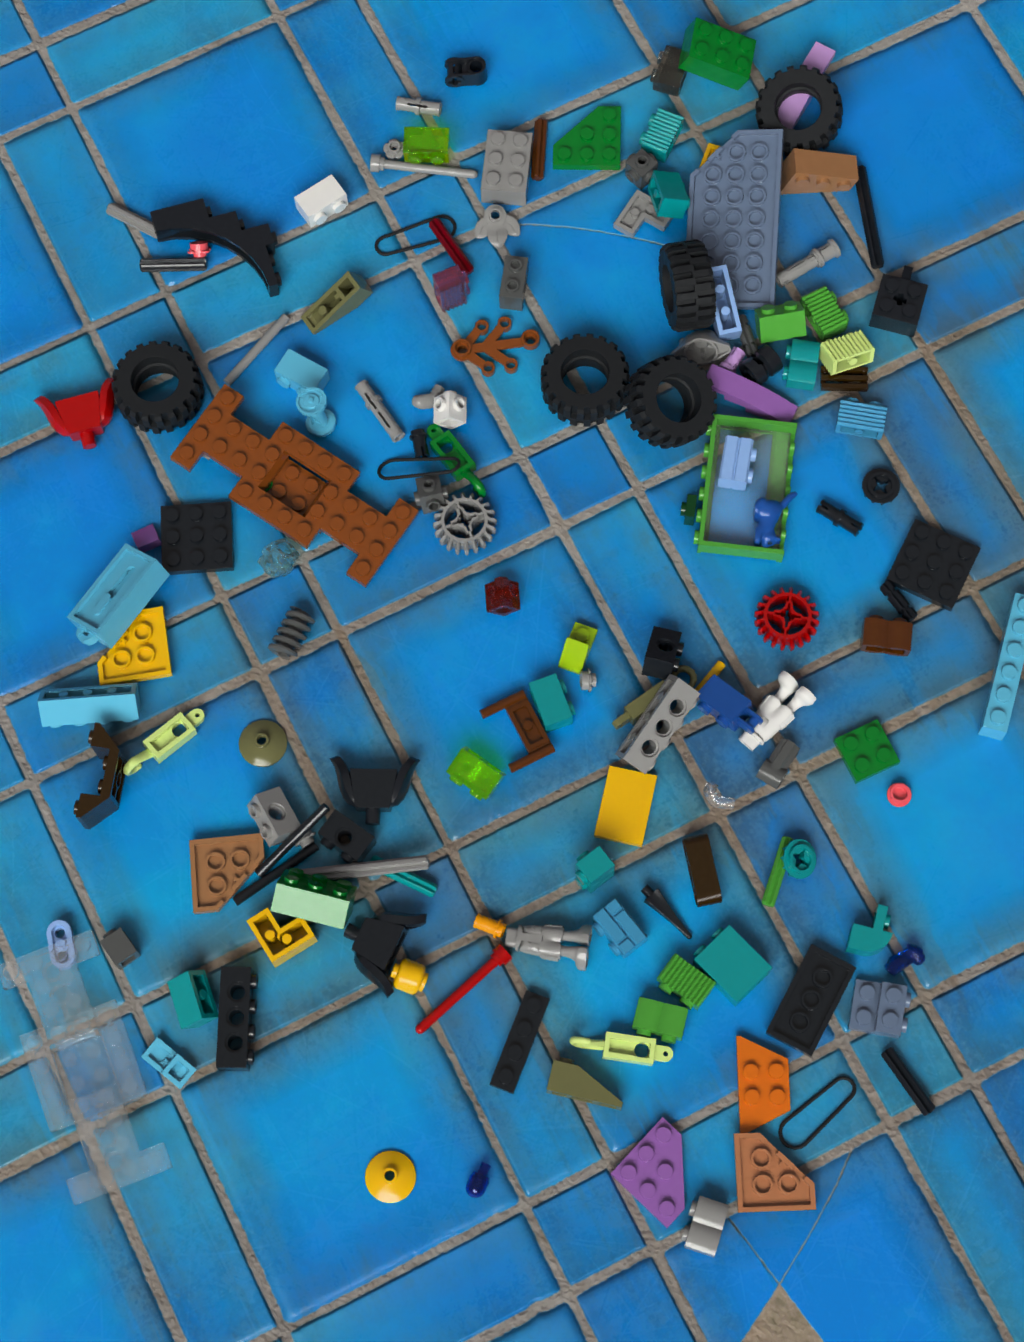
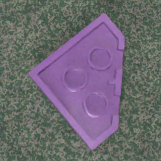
M662 1117L610 1175L666 1228L684 1211L685 1200L682 1135Z

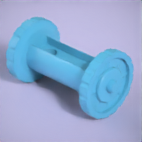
M316 387L303 389L297 395L296 406L300 413L307 416L305 425L308 432L312 436L319 438L330 435L336 427V418L330 410L325 409L327 397L324 391Z

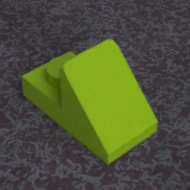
M575 622L570 636L566 638L558 667L580 675L598 630Z

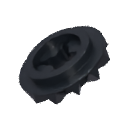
M877 468L865 475L862 489L864 496L870 499L872 503L876 502L883 505L884 503L892 502L898 496L900 482L892 471ZM877 483L880 485L887 484L884 489L885 492L882 490L874 491Z

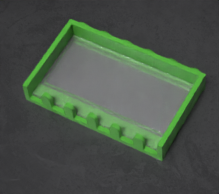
M713 414L715 419L712 425L708 426L706 436H710V443H705L703 457H708L707 465H702L701 479H705V486H700L698 500L703 501L702 508H697L696 522L700 523V530H695L693 544L698 545L697 553L706 552L782 562L788 506L782 511L774 528L776 536L781 538L780 544H775L768 548L762 547L761 544L759 547H756L753 544L754 527L757 525L753 520V508L756 500L760 497L781 502L790 493L797 423ZM727 435L753 439V448H757L755 462L750 461L749 469L754 470L752 483H747L746 490L744 491L718 486L725 437Z

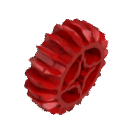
M781 587L779 588V594L772 590L770 591V597L767 595L763 596V602L757 604L758 611H755L754 614L757 620H755L754 625L755 627H760L757 631L758 635L765 634L763 638L764 643L771 640L772 648L776 644H780V650L783 651L785 645H788L792 651L795 644L802 648L804 645L803 641L807 643L811 641V636H815L817 632L815 627L819 626V621L816 619L819 616V612L814 611L816 608L815 603H808L810 601L809 595L802 598V590L794 594L792 587L789 588L788 592H785L784 588ZM785 604V607L781 610L770 611L776 605ZM793 605L799 608L804 616L794 611ZM788 611L789 622L787 623V627H785L786 621H784V616H786V612ZM769 621L780 628V633L771 627ZM804 627L795 634H788L792 628Z

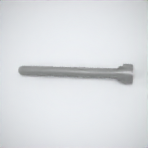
M371 154L370 172L379 173L384 171V169L470 179H475L478 176L476 170L385 160V157H381V154Z

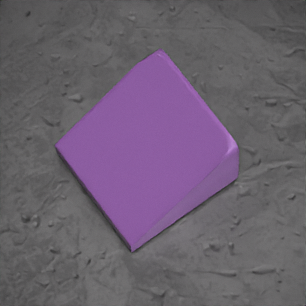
M153 524L131 533L138 550L144 553L161 546V541Z

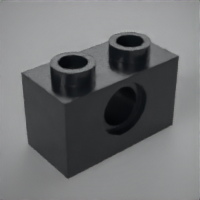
M657 626L653 627L644 659L642 675L666 680L669 674L678 671L680 658L676 657L682 656L684 643L680 642L682 632Z
M336 809L318 831L321 839L320 843L330 851L333 848L341 853L339 855L340 858L348 864L362 862L377 843L373 835ZM343 835L352 836V840L348 844H341L339 840Z

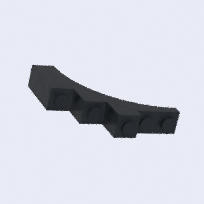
M203 198L150 212L158 242L176 239L207 241L226 248L245 260L257 272L264 282L270 297L279 295L278 286L282 285L279 272L274 273L273 266H275L273 254H275V245L278 244L275 231L271 232L268 224L245 229L242 218L238 219L236 211L212 216L210 206H205Z

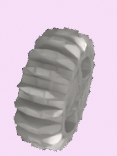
M463 492L461 493V498L458 499L453 494L451 502L445 499L446 507L441 506L438 510L439 513L434 514L436 522L433 523V529L436 530L435 537L440 538L441 546L447 544L446 548L448 551L455 548L457 555L461 550H464L465 555H469L470 549H473V552L477 554L478 546L485 549V541L491 542L493 540L491 534L496 533L494 526L497 525V519L493 518L495 511L489 510V502L483 503L481 496L475 500L473 493L470 494L469 498H466ZM465 509H466V510H472V511H475V512H473V513H468V512L465 511ZM456 512L457 517L450 521L451 524L446 525L448 518ZM461 517L463 518V521L466 522V524H469V531L467 530V527L464 526V524L462 523ZM484 522L481 531L474 536L473 530ZM455 535H463L465 538H458Z

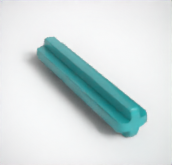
M374 855V856L371 858L370 861H377V860H384V859H382V858H380V857ZM412 872L384 874L429 897H433L438 888L437 884Z

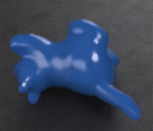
M794 491L787 494L781 502L764 497L756 500L753 508V520L757 523L754 527V546L759 547L761 544L762 547L768 548L769 546L780 544L781 538L776 536L774 528L782 511L797 496V492Z

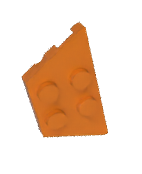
M736 1036L739 1132L749 1133L791 1110L788 1058L746 1038Z

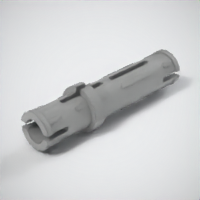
M367 380L359 382L355 386V390L358 391L365 401V407L373 412L394 443L403 439L405 432L402 431L382 403V397L374 392Z

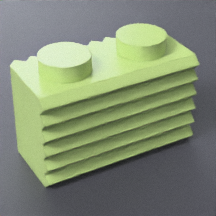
M859 330L858 332H849L842 337L839 336L838 338L822 342L820 344L819 359L828 369L830 375H834L873 362L875 348L862 330Z

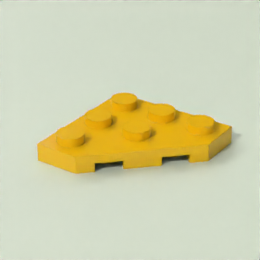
M163 606L143 609L113 648L97 662L100 685L135 683L173 676Z

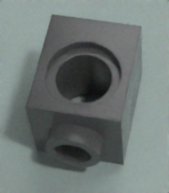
M121 927L117 930L116 928L111 929L103 936L104 939L100 941L119 970L141 956Z

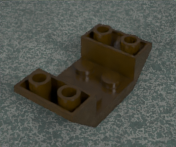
M96 722L94 730H90L88 743L91 744L90 746L99 759H104L103 770H105L104 779H100L98 784V794L100 796L80 793L79 800L75 801L74 815H76V818L85 829L93 828L119 809L125 780L123 768L127 762L103 726Z

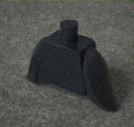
M341 757L329 758L335 768L343 799L347 804L354 806L357 811L366 812V825H380V812H391L392 807L398 806L404 800L414 770L420 762L419 759L410 757L402 765L399 772L397 769L350 768L349 771L348 766Z
M381 912L375 914L372 918H366L361 928L349 923L344 931V937L354 941L352 951L355 954L354 962L357 969L378 986L387 998L394 992V989L386 975L390 972L408 933L407 930L425 925L427 914Z

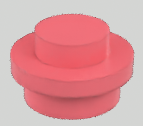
M894 783L887 790V799L895 807H904L911 800V790L904 783Z

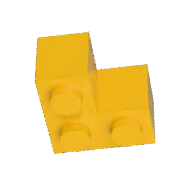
M266 908L246 920L275 968L318 942L304 919L296 918L280 928L270 910Z

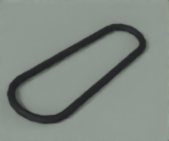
M437 215L379 237L375 242V250L382 256H389L439 243L440 241L437 239L386 253L378 249V244L381 240L428 223L436 217L451 221L453 224L451 235L453 237L457 229L456 223L447 215Z
M457 457L393 458L383 462L377 469V474L383 480L449 474L459 469L461 461ZM457 461L456 467L451 470L390 477L381 474V469L391 462Z
M846 1076L834 1079L783 1120L778 1131L782 1144L793 1150L802 1149L807 1146L855 1096L856 1084L854 1081ZM847 1080L851 1083L853 1088L851 1095L803 1144L792 1146L785 1142L782 1130L788 1121L838 1081Z

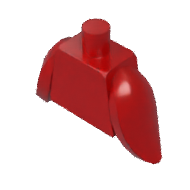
M107 378L101 387L100 394L97 390L55 401V405L44 396H39L33 401L42 409L48 422L57 433L64 437H71L72 441L81 440L83 449H92L97 446L95 436L104 433V427L109 425L114 414V393L111 384L114 380L113 378Z

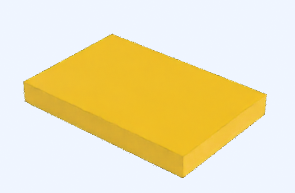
M609 765L594 837L642 847L657 775L644 774Z

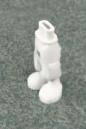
M782 671L778 675L780 687L776 695H767L755 712L763 719V723L761 725L758 724L754 728L755 732L753 734L745 731L738 738L751 751L759 744L764 745V742L771 739L779 730L786 728L795 718L794 712L802 706L813 705L816 701L814 694L804 686L799 688L794 677L786 671ZM796 691L794 697L787 705H781Z

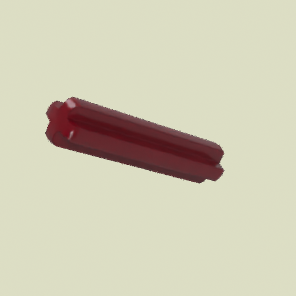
M438 217L429 222L430 229L464 276L471 274L474 271L473 265Z

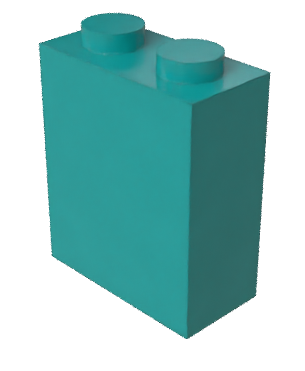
M728 925L725 929L720 927L711 936L713 941L707 947L703 944L695 951L693 955L696 958L693 960V965L715 981V987L736 1007L771 972L773 967Z

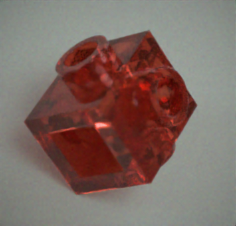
M497 577L493 582L485 585L487 612L506 616L520 610L518 582L508 580L507 577Z

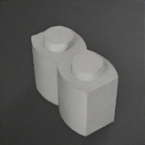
M699 1196L698 1201L693 1200L689 1215L693 1216L691 1226L685 1225L681 1238L682 1241L686 1242L684 1248L714 1258L730 1205L703 1196Z

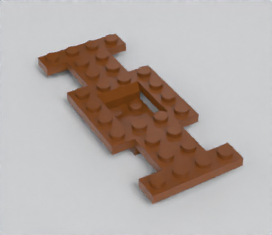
M224 384L170 456L171 460L189 472L192 471L203 455L214 460L241 478L229 494L231 500L306 549H308L318 533L321 534L323 532L358 555L346 572V575L366 588L417 517L419 510L399 498L387 516L377 511L349 492L360 477L358 470L284 422L281 423L270 440L233 416L244 401V396ZM289 456L327 480V483L290 460ZM273 481L272 488L268 492H265V490L270 486V483Z

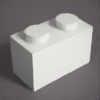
M332 174L294 197L296 209L310 228L324 223L328 217L342 212L348 206L347 194Z

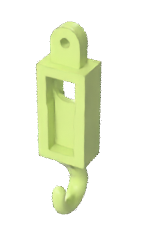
M196 708L185 716L180 712L142 741L146 750L130 758L124 765L123 773L127 776L136 773L142 768V762L153 757L160 764L197 735L195 728L205 719L203 710ZM182 724L186 731L179 737L175 736L172 730Z
M606 1031L604 1040L572 1036L569 1039L570 1044L577 1048L603 1050L602 1059L652 1066L654 1061L669 1062L673 1057L672 1049L668 1046L656 1045V1039ZM638 1044L646 1045L649 1049L647 1057H637L634 1052L635 1046Z

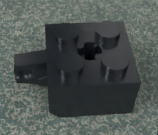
M905 265L901 277L883 274L869 323L870 327L914 337L928 288L927 284L910 280L914 267Z

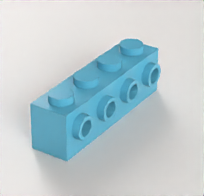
M137 683L41 690L38 698L42 727L83 726L87 723L95 722L107 724L112 721L132 722L139 719L141 712Z

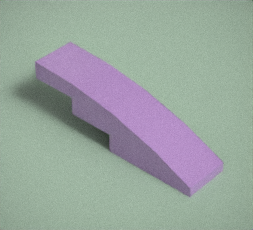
M816 41L802 65H807L809 70H812L813 67L818 68L823 75L833 60L836 51ZM800 93L785 99L778 109V118L781 124L793 130L812 100V96Z

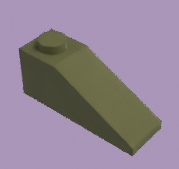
M347 271L301 318L312 334L315 335L358 308L373 291L361 275Z
M560 1057L559 1061L553 1060L547 1093L621 1111L623 1102L580 1066L574 1065V1060Z

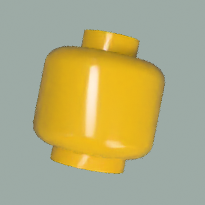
M404 958L400 964L395 963L390 973V977L394 978V988L411 995L416 994L418 991L422 992L429 973H426V967L423 964L408 958Z

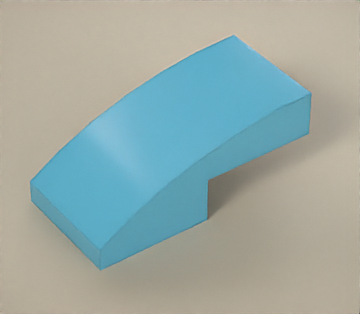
M158 1037L154 1039L141 1055L145 1061L179 1089L184 1086L197 1070Z

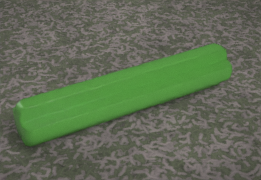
M783 836L762 899V904L765 906L774 907L786 871L783 869L784 862L781 859L784 855L782 848L789 844L788 841L794 840L791 837Z

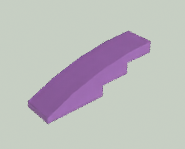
M711 364L706 375L708 379H712L714 384L711 386L712 390L724 395V400L746 408V412L766 420L791 422L798 409V406L769 389L717 365Z

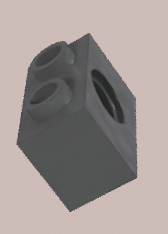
M505 256L499 294L500 309L523 311L529 272L528 257Z

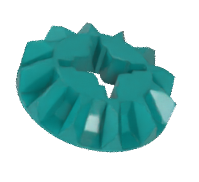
M803 839L788 841L789 844L782 848L784 850V855L781 857L784 862L783 869L787 870L788 876L796 879L810 876L816 866L814 848ZM794 855H799L801 863H796Z

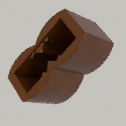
M870 615L864 618L862 623L860 650L870 653L908 656L911 651L913 624L903 618H894L893 621H888L880 615Z

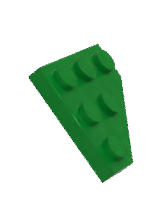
M598 106L553 145V169L620 170L621 106Z

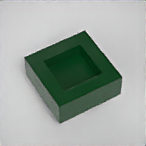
M688 494L687 502H682L680 516H685L684 525L693 526L697 495Z

